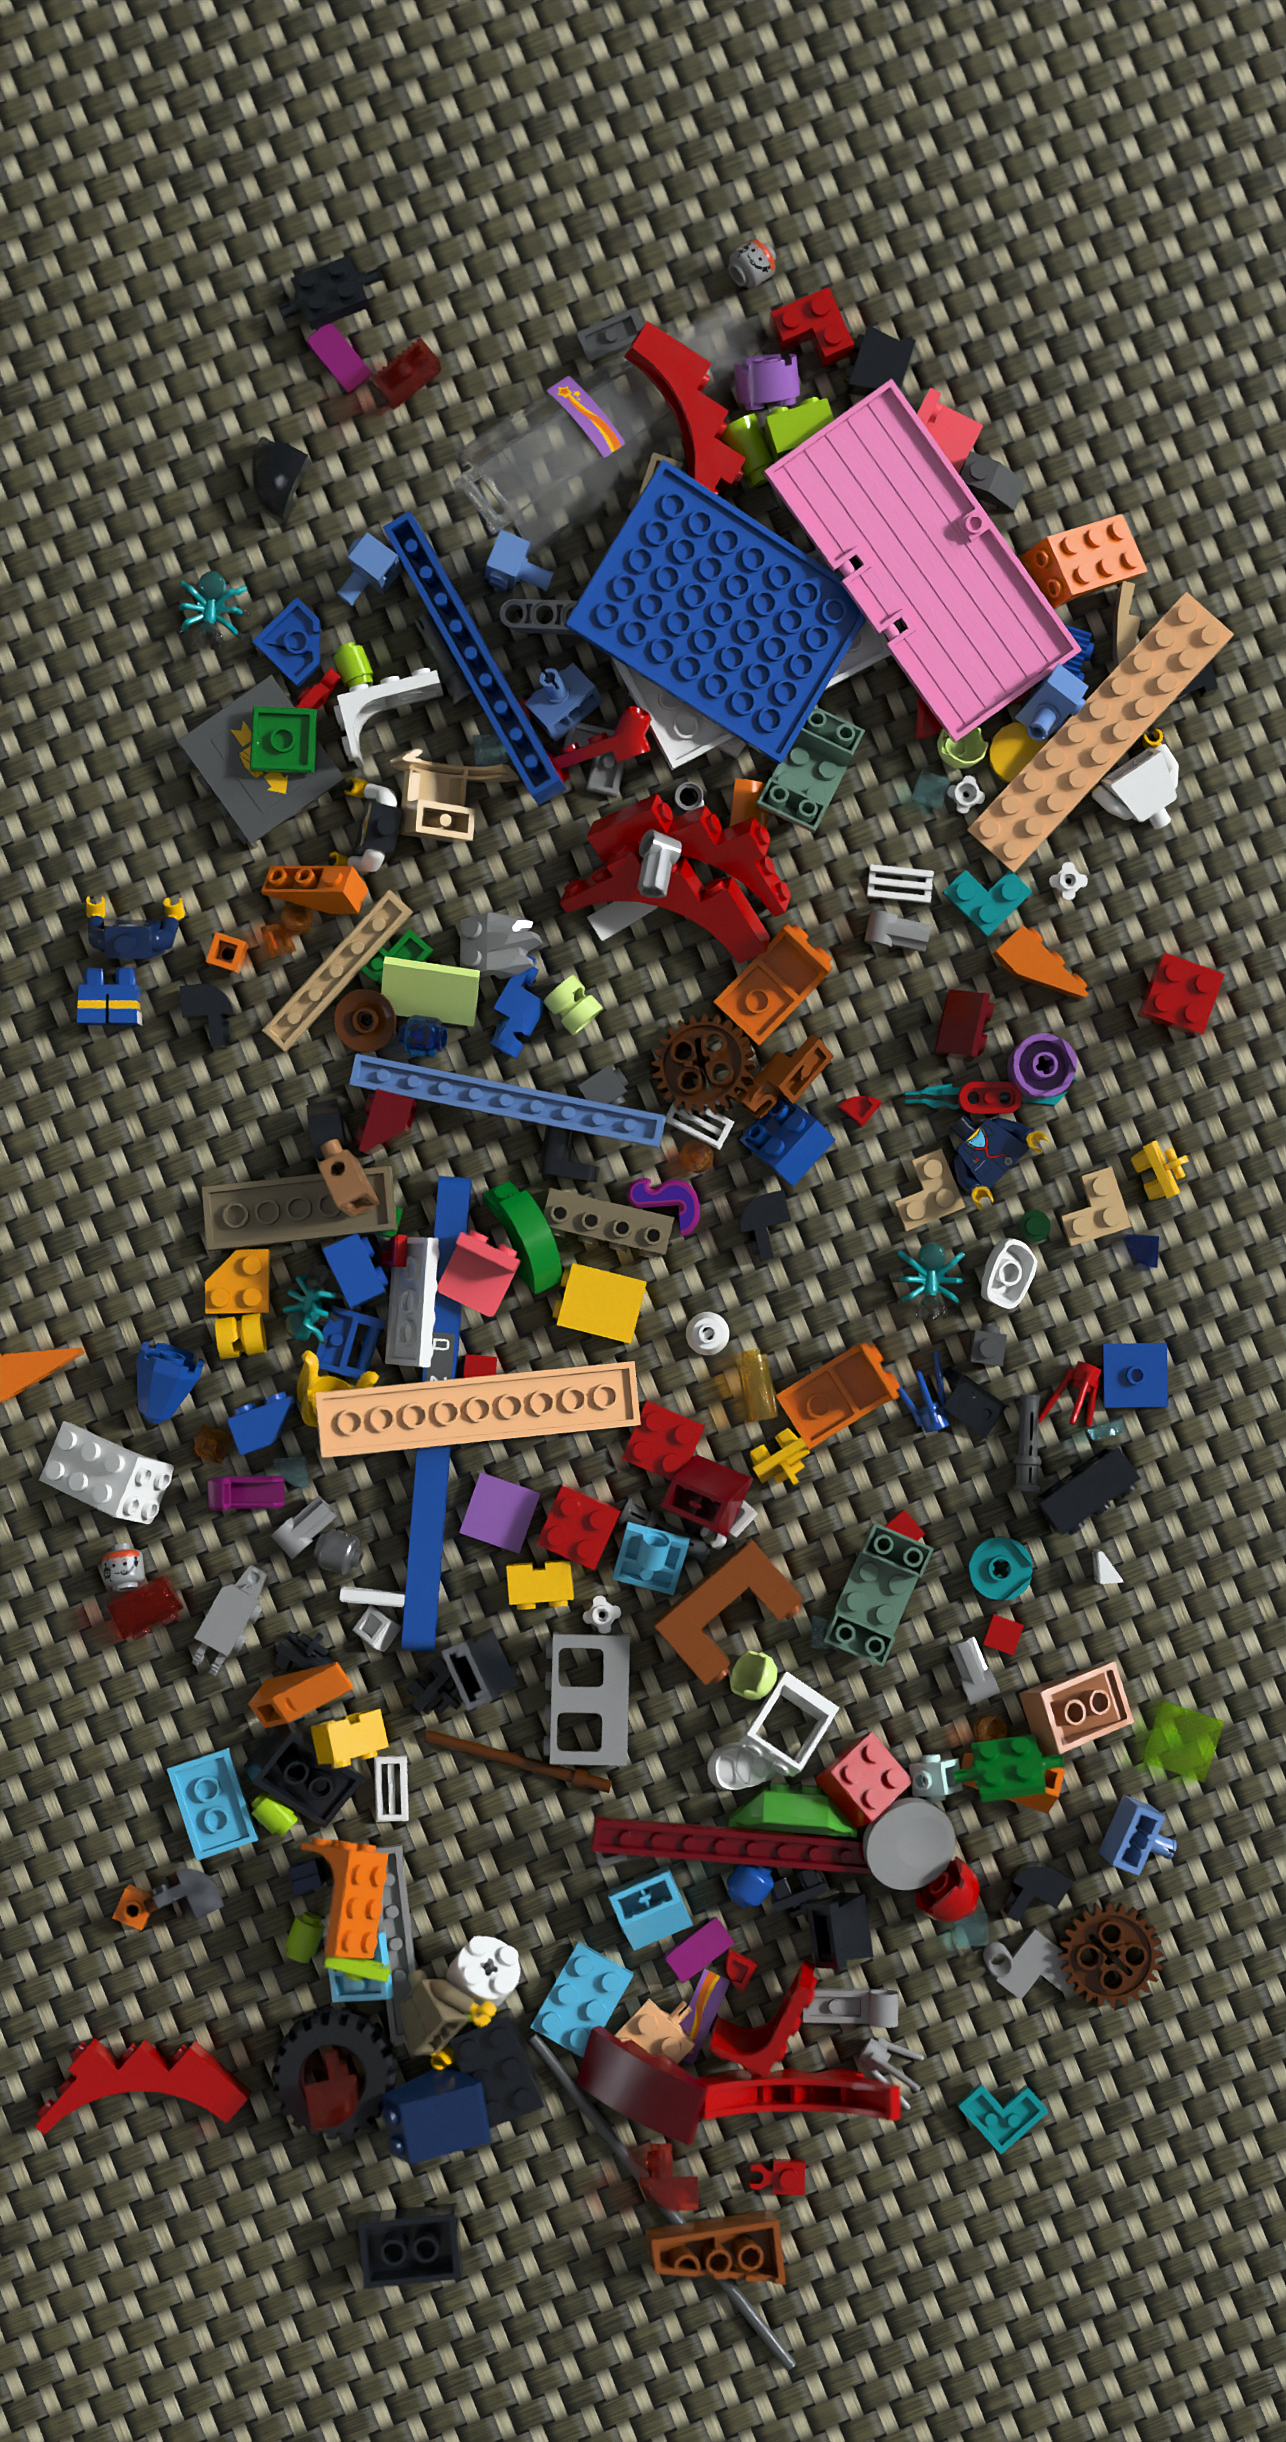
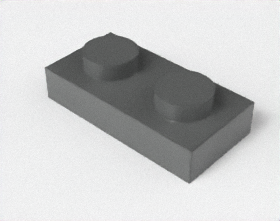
M632 308L577 332L576 337L588 364L591 365L628 349L642 325L635 309Z

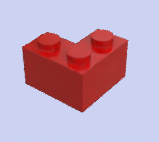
M829 287L770 312L769 325L781 352L811 340L823 368L852 356L854 343Z

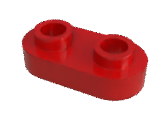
M969 1082L959 1089L957 1102L959 1107L969 1114H1008L1020 1107L1022 1093L1011 1082ZM970 1092L976 1093L978 1097L975 1104H971L968 1101V1094ZM1002 1092H1006L1009 1096L1006 1104H1002L999 1100V1095Z

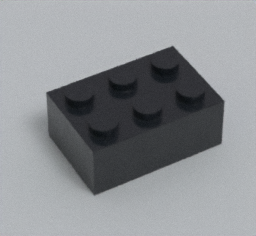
M1108 1445L1032 1501L1055 1532L1061 1535L1068 1533L1071 1536L1085 1526L1084 1519L1093 1514L1097 1517L1111 1507L1109 1501L1116 1496L1124 1498L1137 1488L1135 1483L1141 1477L1119 1447Z
M511 2008L491 2016V2021L485 2026H477L473 2022L461 2027L449 2041L461 2072L482 2082L489 2128L545 2106L546 2097Z
M457 2203L361 2213L358 2221L364 2289L462 2278L463 2258Z

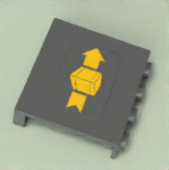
M272 675L178 740L183 747L179 754L189 768L195 764L201 773L197 779L207 793L212 790L219 798V801L215 803L225 819L230 816L238 825L233 829L244 845L250 842L254 848L258 847L256 842L330 789L335 787L338 791L348 784L317 738L315 774L250 771L253 706L295 708Z

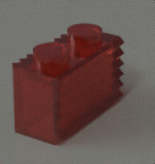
M417 338V343L412 342V347L407 346V351L402 350V355L397 354V359L392 358V363L388 362L387 367L383 366L382 371L378 370L377 375L373 374L372 379L375 390L394 411L442 370L437 356L421 338Z
M167 1574L106 1605L123 1640L132 1636L134 1641L151 1633L149 1626L159 1621L162 1626H165L180 1618L177 1612L184 1608Z

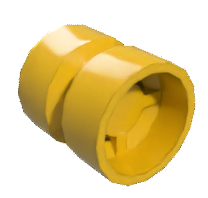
M261 1313L242 1315L239 1321L235 1317L215 1319L216 1342L221 1360L240 1357L242 1352H245L248 1356L267 1353L266 1332Z

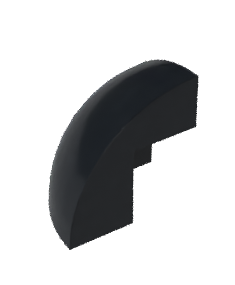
M261 437L257 443L252 460L254 490L264 510L276 522L284 526L296 506L293 495L312 463L308 454L279 440L274 443L266 437Z

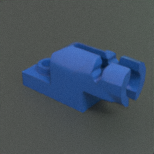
M528 954L526 956L532 959L534 967L519 975L512 976L493 1008L495 1012L504 1016V1019H499L490 1045L514 1059H517L524 1047L516 1039L515 1035L530 1037L543 1015V1000L523 989L525 984L528 986L532 984L539 969L535 968L537 964L536 959Z

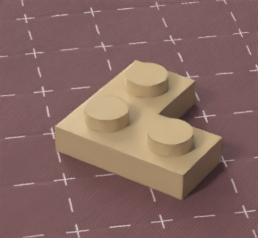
M942 1149L911 1161L923 1190L894 1202L905 1231L965 1208Z
M1112 1166L1080 1176L1090 1207L1060 1216L1069 1247L1132 1227Z

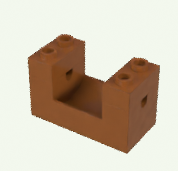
M751 1537L654 1620L655 1628L705 1685L710 1681L717 1684L729 1673L728 1666L730 1661L728 1656L703 1627L747 1588L750 1587L779 1621L783 1617L790 1620L802 1609L799 1604L803 1601L800 1593Z

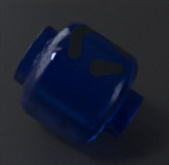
M413 1015L406 1024H402L400 1027L399 1042L403 1043L408 1055L434 1058L446 1048L448 1030L437 1017Z

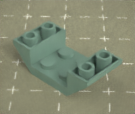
M815 706L781 764L777 765L772 777L769 778L756 806L815 833L865 730Z
M874 1522L857 1554L836 1603L824 1642L883 1667L896 1638L894 1633L918 1577L922 1578L934 1548Z

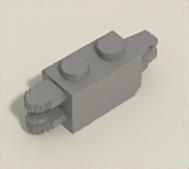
M250 1565L237 1583L226 1584L221 1588L194 1637L202 1642L194 1656L192 1664L198 1667L203 1662L207 1650L211 1647L219 1652L217 1658L212 1662L209 1671L210 1674L216 1676L226 1657L232 1654L233 1650L236 1652L241 1650L248 1635L243 1633L249 1622L255 1624L263 1610V1607L259 1605L263 1598L260 1596L267 1573Z

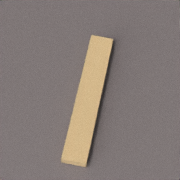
M388 890L267 1023L262 1031L284 1052H287L410 917L413 911L391 890Z

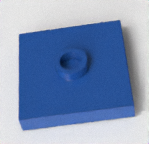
M1167 1343L1102 1344L1103 1408L1168 1407Z

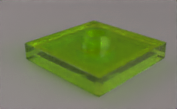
M1162 1700L1142 1761L1205 1782L1224 1721Z

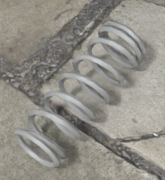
M999 1942L989 1943L985 1947L983 1958L991 1974L1000 1978L1008 1976L1013 1969V1960L1007 1948ZM996 1955H1004L1005 1959L1002 1963L997 1965L991 1963Z

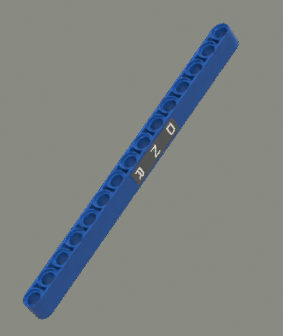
M439 1176L434 1238L439 1239L438 1248L440 1252L437 1262V1285L457 1247L456 1242L461 1232L468 1235L471 1178ZM438 1290L435 1294L433 1355L430 1367H423L422 1382L456 1379L462 1304L439 1293ZM451 1445L417 1448L401 1644L403 1651L434 1653Z

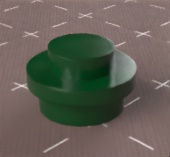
M1038 1210L1028 1211L1023 1214L1018 1224L1021 1236L1030 1242H1039L1045 1239L1051 1228L1047 1215Z

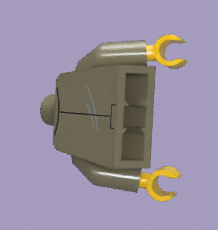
M417 1970L408 1975L407 1981L411 1992L399 2006L404 2025V2036L409 2043L412 2055L424 2054L426 2057L430 2055L432 2057V2067L436 2070H443L456 2059L453 2050L445 2045L469 2020L467 2013L470 2012L472 2014V2020L477 2026H485L491 2021L490 2017L496 2013L497 2009L493 2003L487 2001L477 2006L473 2003L474 1999L457 1990L446 1979H428L425 1971Z

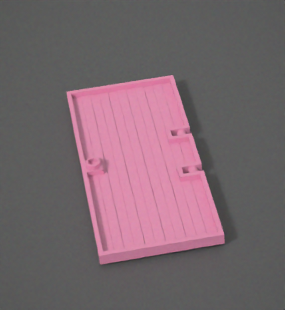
M892 379L764 471L763 474L830 569L833 572L838 568L845 577L840 583L877 635L883 631L890 642L885 645L953 743L1049 675L1058 663L1062 665L1082 651ZM854 556L861 564V567L857 570L849 561ZM898 620H900L906 628V630L902 633H900L894 625V623Z

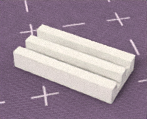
M871 864L867 897L930 904L934 871ZM876 873L926 878V881L923 883L876 878L875 876ZM883 885L924 890V895L874 890V886Z
M674 1102L665 1120L666 1123L719 1151L734 1124V1121L719 1113L714 1115L707 1108L705 1115L726 1125L721 1130L693 1114L691 1116L688 1115L683 1109L676 1110ZM676 1113L720 1136L718 1141L672 1118L673 1115Z
M344 1586L341 1588L340 1600L341 1602L403 1607L405 1605V1592Z
M407 1755L374 1757L376 1822L408 1821ZM396 1763H400L401 1814H396L394 1766ZM382 1764H388L389 1814L383 1815Z

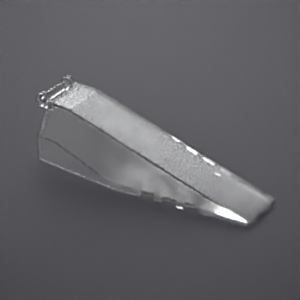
M732 301L667 333L712 363L706 373L710 376V379L701 393L716 403L721 402L736 385L733 366L735 361H739L741 366L746 365V358L767 355L769 352ZM625 354L574 379L603 411L626 443L607 457H602L584 430L551 394L545 395L483 432L457 451L461 465L464 467L466 464H469L472 468L460 474L453 483L469 497L486 520V527L491 534L497 533L513 521L521 537L531 542L529 554L533 562L634 490L643 481L637 479L643 460L649 462L653 452L666 456L682 441L674 414L661 392L640 369L624 358ZM482 479L505 512L500 515L496 514L474 484L476 480Z

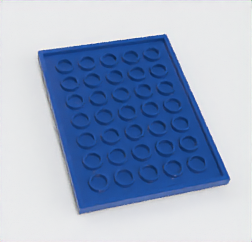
M663 459L563 626L779 765L785 759L866 618L840 583L843 580L842 577Z

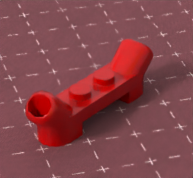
M630 706L623 711L613 736L607 737L606 732L588 738L589 745L579 747L578 742L560 748L561 755L556 756L548 751L546 753L564 782L571 778L567 767L610 751H613L616 762H620L651 750L645 735L652 720L651 716L647 711L639 707Z

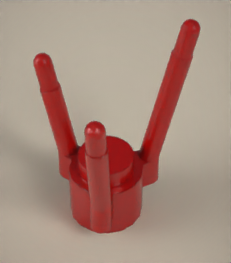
M1081 1361L1077 1362L1075 1369L1069 1367L1065 1378L1039 1413L1038 1423L1042 1422L1068 1384L1073 1380L1072 1387L1078 1389L1079 1393L1069 1423L1071 1425L1076 1423L1085 1395L1090 1393L1085 1422L1086 1427H1090L1092 1425L1098 1388L1102 1381L1099 1379L1102 1370Z

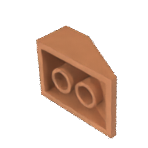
M1115 1661L1048 1681L1019 1693L1031 1734H1035L1037 1746L1042 1755L1062 1754L1134 1723Z

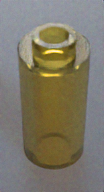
M760 1349L741 1352L742 1358L736 1359L747 1422L778 1417L779 1414L767 1354H760Z

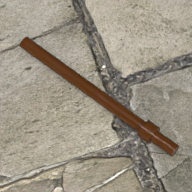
M429 1729L424 1740L427 1743L567 1781L576 1788L584 1789L585 1786L606 1793L610 1792L612 1780L590 1775L588 1770L576 1767V1770H572Z

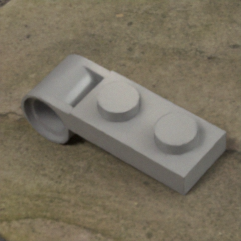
M814 1988L815 1996L808 2009L803 2008L802 2010L803 2023L869 2024L870 2026L880 2028L897 2027L899 1992L887 1989Z

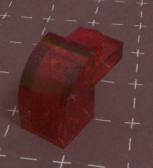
M337 2049L324 2052L328 2080L304 2086L313 2132L331 2128L345 2122L354 2113L358 2104L359 2095L356 2074H348L346 2061L339 2062Z
M651 2143V2150L647 2152V2167L651 2171L652 2177H639L640 2186L646 2198L655 2206L674 2211L699 2210L698 2176H673L672 2144Z

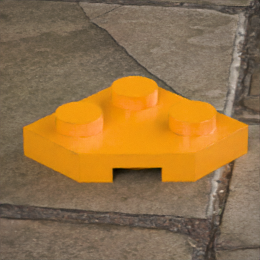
M270 1249L236 1250L205 1281V1314L270 1313Z

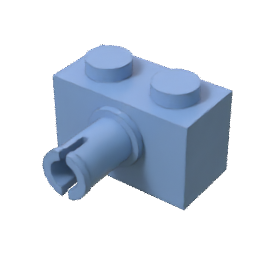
M500 530L486 564L485 578L489 580V585L502 591H506L507 588L514 590L517 582H520V580L547 591L554 572L547 571L528 562L529 559L527 557L531 542Z
M368 532L363 538L358 537L348 550L350 554L348 559L353 573L341 589L336 592V595L350 606H353L355 600L368 584L384 595L403 571L398 555Z
M574 663L560 672L553 668L546 669L545 672L548 678L543 673L539 677L543 688L534 692L531 698L524 703L533 719L555 742L604 702L596 686Z
M1058 663L1050 674L1026 698L1014 718L1027 727V733L1032 739L1045 741L1053 731L1057 733L1069 720L1067 717L1069 714L1075 716L1086 702L1082 697L1089 686Z
M1123 1794L1098 1853L1112 1866L1140 1876L1150 1852L1163 1856L1166 1859H1171L1174 1854L1169 1852L1167 1848L1176 1851L1177 1843L1174 1839L1158 1834L1165 1819L1163 1814L1150 1804Z

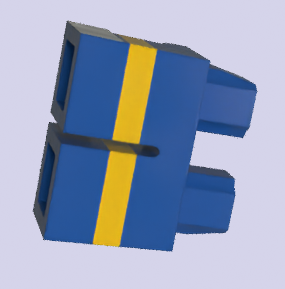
M86 968L84 984H79L77 1023L82 1026H111V1024L113 1026H142V1013L140 1012L141 988L136 985L134 969L116 968L115 985H105V969Z

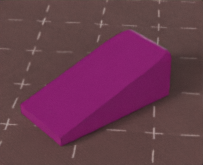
M332 323L322 326L306 340L311 352L348 394L373 375Z
M715 1916L666 1951L664 1958L683 1984L735 1942Z

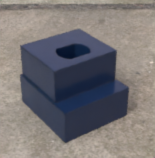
M318 1857L292 1864L289 1867L294 1895L320 1888L325 1883Z

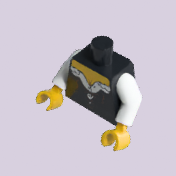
M349 776L347 779L353 781V789L351 791L344 790L345 794L358 798L365 797L367 799L365 800L353 856L348 858L338 852H332L330 857L336 859V863L333 866H353L356 872H374L380 869L381 865H384L394 852L403 809L397 807V798L393 790L372 783L368 784L364 779Z

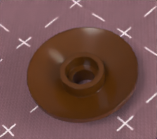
M358 989L346 994L339 1001L334 1013V1026L338 1037L346 1046L358 1052H373L384 1047L393 1037L396 1029V1014L392 1004L383 994L372 989ZM365 1014L372 1016L373 1022L371 1025H367L364 1022Z

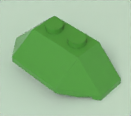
M771 1782L770 1787L759 1789L728 1816L729 1828L855 1838L858 1836V1830L850 1823L829 1796L821 1791V1787L816 1785H802V1790L789 1789V1784Z

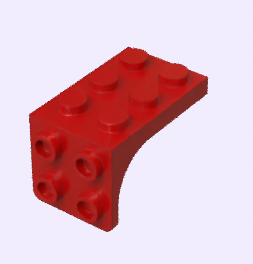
M803 1959L775 2016L766 2024L755 2028H744L722 2018H717L713 2025L709 2049L713 2051L714 2055L722 2060H731L741 2065L751 2074H760L767 2078L774 2063L780 2064L788 2048L786 2043L789 2035L794 2037L802 2020L800 2015L803 2008L808 2009L815 1996L814 1987L818 1979L814 1976L815 1963Z

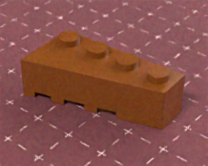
M771 2209L645 2230L648 2262L657 2274L691 2277L700 2275L710 2276L714 2279L727 2280V2278L745 2279L747 2282L759 2283V2281H767L786 2285L779 2220Z

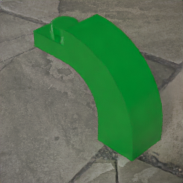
M510 1181L483 1192V1203L507 1230L517 1252V1259L521 1261L518 1267V1276L534 1294L560 1283L562 1280V1269L558 1249L549 1225L531 1195L526 1190L519 1192Z

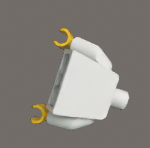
M1154 729L1153 735L1157 741H1150L1147 735L1144 734L1142 746L1146 750L1101 779L1102 785L1098 786L1096 784L1089 793L1092 792V798L1107 812L1124 820L1133 819L1143 822L1149 818L1154 829H1160L1171 821L1164 807L1177 798L1175 789L1178 786L1179 765L1167 745L1161 744L1163 739L1162 731Z

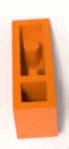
M83 1348L4 1354L3 1356L0 1353V1403H5L85 1354Z

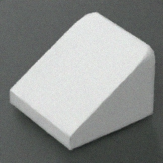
M1098 1549L1093 1550L1094 1580L1099 1584L1122 1583V1578L1105 1554Z
M370 1604L352 1631L373 1648L385 1652L402 1626Z

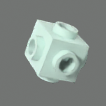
M940 1754L920 1756L921 1762L909 1765V1776L913 1780L910 1784L913 1797L926 1796L928 1801L935 1802L946 1800L945 1795L963 1790L962 1783L955 1784L953 1770H960L958 1758L940 1759Z

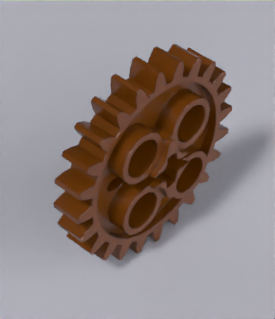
M703 1014L701 1022H697L694 1016L691 1015L690 1025L687 1026L679 1020L680 1030L676 1032L668 1028L667 1030L671 1038L669 1040L660 1038L659 1040L664 1049L654 1050L656 1056L660 1058V1060L652 1062L654 1069L659 1070V1072L652 1075L656 1082H661L657 1089L660 1093H666L664 1099L668 1103L674 1101L676 1110L679 1111L685 1106V1111L690 1116L695 1108H697L701 1117H704L707 1108H710L714 1115H717V1106L719 1105L729 1110L728 1100L732 1099L739 1103L740 1100L736 1093L738 1091L747 1093L748 1089L743 1082L753 1081L754 1079L747 1072V1070L756 1068L753 1061L747 1060L755 1055L752 1048H746L750 1045L749 1039L742 1037L743 1031L740 1027L733 1029L731 1020L728 1019L722 1025L719 1015H716L712 1022H710L707 1014ZM699 1039L701 1040L702 1054L707 1060L705 1068L711 1083L710 1091H706V1079L700 1070L702 1061L696 1046V1041ZM721 1041L722 1046L719 1050L715 1052L709 1051V1047L713 1042ZM683 1050H692L689 1058L685 1060L678 1059L679 1054ZM720 1071H729V1075L725 1080L715 1081L716 1075ZM690 1079H698V1084L695 1088L685 1089V1085Z
M1106 1901L1104 1910H1101L1096 1903H1093V1913L1091 1914L1082 1908L1083 1919L1079 1920L1072 1916L1071 1920L1075 1927L1073 1929L1069 1927L1063 1928L1069 1938L1059 1939L1060 1945L1065 1947L1066 1951L1059 1953L1058 1957L1068 1962L1062 1965L1060 1970L1062 1972H1071L1065 1981L1067 1984L1077 1982L1073 1991L1077 1995L1085 1990L1084 2000L1086 2002H1089L1095 1996L1098 2007L1103 2005L1105 1999L1108 2000L1111 2008H1115L1116 1999H1120L1126 2007L1128 2006L1127 1997L1130 1995L1139 2001L1140 1998L1137 1991L1142 1989L1149 1993L1150 1990L1146 1982L1148 1980L1152 1982L1158 1981L1152 1971L1162 1970V1966L1155 1961V1958L1164 1956V1953L1161 1950L1154 1949L1162 1941L1159 1937H1150L1156 1931V1928L1153 1925L1144 1927L1148 1918L1143 1914L1136 1919L1137 1910L1135 1907L1130 1908L1125 1913V1905L1122 1902L1118 1904L1116 1910H1113L1110 1901ZM1110 1924L1117 1926V1933L1113 1938L1106 1939L1102 1937L1104 1927ZM1094 1934L1110 1951H1114L1119 1960L1132 1970V1973L1127 1975L1111 1958H1107L1104 1952L1089 1939V1935ZM1131 1947H1139L1141 1950L1139 1958L1134 1961L1126 1960L1127 1950ZM1084 1949H1095L1093 1960L1089 1962H1082L1080 1960V1954ZM1115 1970L1119 1973L1115 1983H1104L1103 1978L1108 1971Z

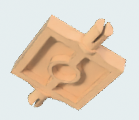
M649 1998L614 2036L622 2042L632 2039L651 2055L656 2056L663 2053L678 2064L695 2046V2043L683 2032L679 2024L692 2009L688 2005L679 2014L687 2005L686 2002L681 2001L677 2008L669 2014L661 2010Z

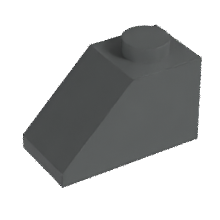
M970 451L960 476L976 499L1015 512L1025 481L1002 463Z

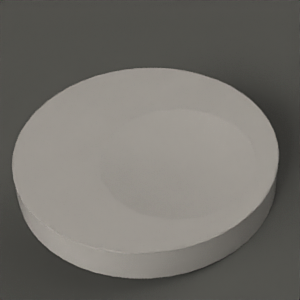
M903 1798L892 1802L873 1822L869 1823L863 1838V1855L868 1868L881 1883L897 1890H913L933 1882L945 1871L955 1849V1832L951 1821L937 1805L921 1798Z

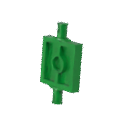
M1035 1734L971 1743L974 1758L972 1768L953 1770L955 1784L974 1781L980 1791L981 1802L983 1803L1046 1793L1045 1770L1064 1768L1062 1754L1043 1757L1038 1749Z

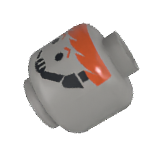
M750 240L730 255V264L728 265L729 274L733 281L739 286L755 288L771 277L775 272L774 260H776V255L770 245L763 244L759 240Z
M129 1543L112 1545L111 1552L102 1556L103 1580L106 1586L112 1587L113 1592L138 1589V1584L145 1578L143 1554L141 1551L131 1549Z

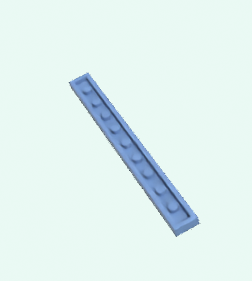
M361 1054L355 1055L349 1085L374 1091L377 1088L409 1098L660 1148L666 1120L665 1115Z

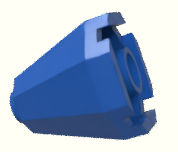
M143 1342L137 1358L138 1411L144 1414L143 1418L152 1423H162V1420H170L199 1380L205 1361L199 1358L196 1363L193 1361L194 1354L192 1352L166 1343H156L155 1348H149L150 1342Z

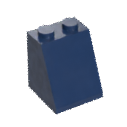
M446 2066L443 2070L432 2069L381 2095L383 2105L382 2117L386 2123L388 2133V2149L391 2155L408 2164L481 2146L492 2141L482 2082L449 2066Z

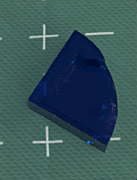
M1126 1234V1244L1131 1255L1139 1263L1147 1267L1157 1268L1159 1236Z

